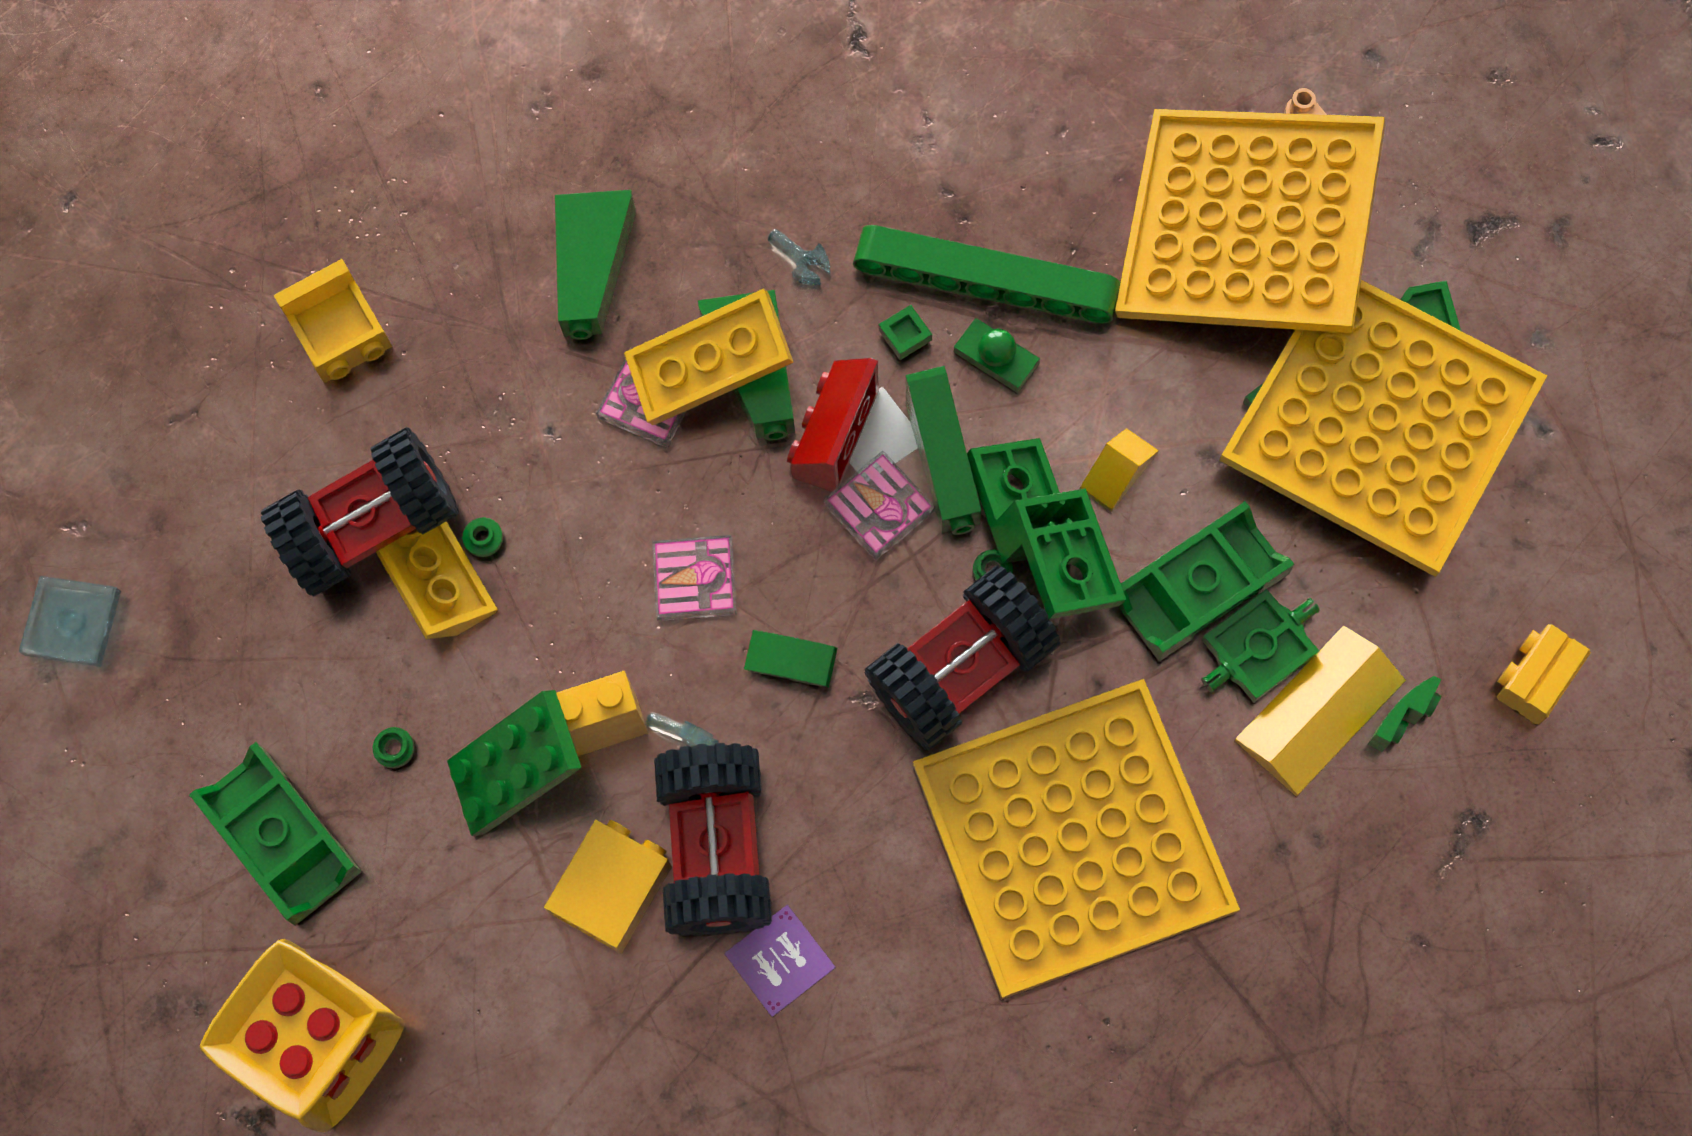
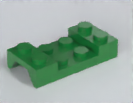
M1244 501L1122 582L1121 586L1126 601L1118 607L1160 662L1191 641L1196 633L1254 594L1259 595L1265 589L1270 588L1289 575L1294 563L1289 557L1277 553L1257 528L1251 508Z
M255 742L249 747L243 762L216 784L195 789L189 796L283 917L296 926L362 871L291 785L287 776L268 752Z

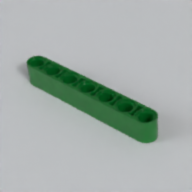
M866 225L862 228L853 261V266L865 274L1100 324L1109 323L1113 320L1120 288V281L1105 273L877 225Z

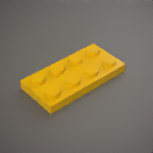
M764 288L624 352L646 420L653 426L794 363L772 300Z

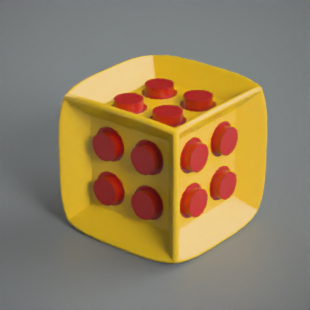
M280 939L268 948L254 963L223 1004L201 1041L200 1051L223 1072L273 1108L297 1119L308 1129L325 1133L339 1123L362 1096L394 1050L405 1027V1021L352 981L327 965L311 958L300 946L289 940Z

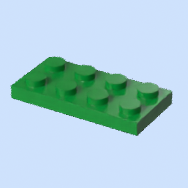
M555 690L541 691L447 760L450 775L454 781L462 806L463 816L466 819L471 836L486 834L582 768Z

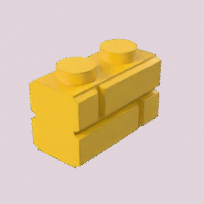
M1549 624L1540 633L1532 630L1519 649L1525 655L1518 666L1511 662L1497 681L1503 685V688L1497 695L1498 700L1513 710L1519 711V714L1538 725L1549 716L1591 653L1589 648L1575 639H1570L1566 633Z

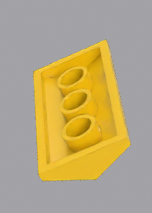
M447 522L425 534H421V532L419 533L415 529L376 552L425 639L457 636L494 615L498 610Z
M1343 626L1324 645L1317 656L1303 667L1234 741L1297 797L1406 680L1378 646Z

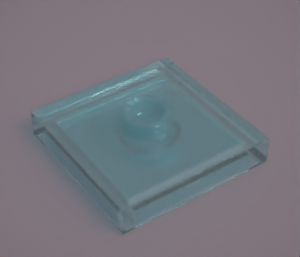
M40 576L19 652L24 656L101 667L121 591L113 586Z

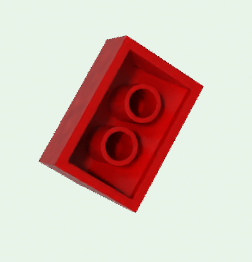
M872 358L834 361L829 373H822L816 390V394L820 396L815 407L809 406L802 421V428L805 429L800 441L794 440L788 453L787 462L791 463L792 478L837 493L879 392L878 360Z

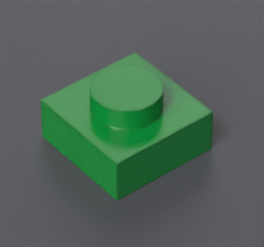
M912 305L907 306L878 324L879 332L899 360L932 341L931 331Z

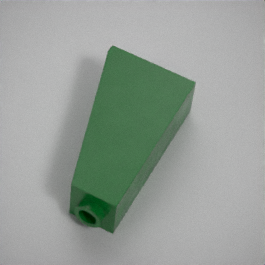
M631 190L555 195L558 322L564 337L570 336L573 339H587L592 335L603 333L636 215V207Z
M768 290L767 292L770 295L779 320L775 290ZM752 293L698 300L700 316L709 314ZM786 366L734 389L756 438L780 440L788 434L795 433Z
M945 366L906 375V408L941 532L943 534L952 531V534L955 535L970 532L975 528V525H979L981 522V507Z

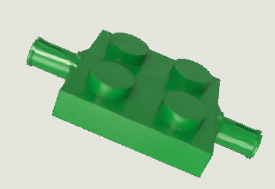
M1265 589L1203 636V643L1216 657L1219 665L1207 676L1201 678L1203 685H1208L1207 690L1212 693L1228 679H1231L1255 703L1319 653L1318 648L1307 637L1302 625L1313 615L1320 612L1318 605L1312 606L1314 600L1308 598L1296 609L1290 611V609L1279 604L1272 594Z

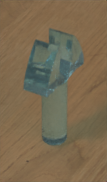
M778 229L772 230L768 235V241L796 263L797 267L792 271L793 280L808 285H821L820 277L813 271H810L807 264L819 265L829 275L831 274L828 256L820 243L813 251H805Z
M655 712L647 716L646 726L648 728L682 741L690 747H696L697 744L705 743L707 745H715V743L719 742L713 739L714 735L688 721L681 724Z

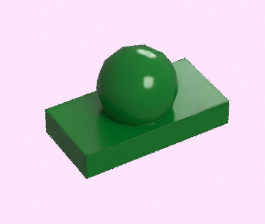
M977 318L973 320L955 344L953 350L955 354L1016 393L1020 391L1040 363V358L1018 345L1008 331L1000 328L993 329Z

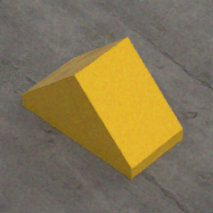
M1126 428L1106 443L1081 484L1080 489H1086L1089 497L1112 512L1155 458L1159 450Z

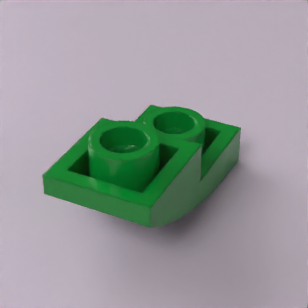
M753 630L744 670L829 688L838 648L804 639Z
M1433 676L1408 692L1384 718L1372 735L1368 745L1383 752L1391 742L1399 743L1407 729L1408 722L1415 725L1424 714L1431 717L1442 696L1436 693L1441 679Z

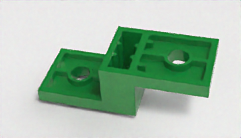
M1040 438L971 448L967 452L974 483L1002 563L1028 560L1045 611L1048 614V619L1117 607L1126 601L1086 489L1059 492ZM1007 475H1013L1020 479L1023 489L1019 490L1011 486ZM1072 564L1081 571L1082 580L1072 578L1067 572L1066 565Z

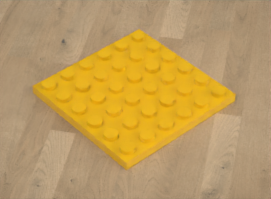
M1154 109L1115 308L1117 317L1353 333L1385 132V117Z
M1361 280L1353 333L1295 330L1227 444L1219 461L1436 577L1547 375Z
M1144 679L913 761L914 770L1001 1000L1240 911Z

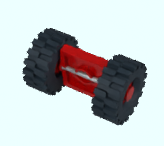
M405 427L372 446L370 450L373 460L310 496L304 495L302 490L297 489L261 510V520L266 526L264 529L272 540L270 542L273 548L278 551L279 558L283 565L286 564L290 575L293 579H297L298 585L302 589L305 588L307 594L315 597L350 577V566L416 529L419 533L425 534L459 514L456 500L451 494V489L448 483L445 482L443 474L435 465L432 456L428 454L424 444L419 441L417 435L409 427Z
M995 566L964 590L963 598L966 602L908 648L897 643L864 669L870 686L875 689V694L883 701L888 712H891L895 717L894 719L904 728L905 732L910 737H913L915 742L925 750L929 751L962 724L959 713L1014 669L1019 667L1021 671L1028 672L1061 644L1059 642L1060 637L1055 632L1054 624L1048 620V614L1038 605V600L1034 595L1028 593L1027 587L1022 582L1019 583L1016 577L1011 572L1008 573L1002 566Z
M705 743L697 744L696 747L683 746L680 747V750L670 749L666 753L658 754L657 758L654 759L656 796L658 803L660 802L663 806L669 805L674 883H668L665 885L666 887L662 888L665 931L669 932V934H678L680 936L690 934L692 936L706 934L712 936L722 933L734 934L738 931L747 932L752 931V929L769 926L772 922L769 880L767 877H762L759 874L754 797H759L762 793L758 750L756 748L752 749V746H741V744L737 743L725 745V743L707 745Z

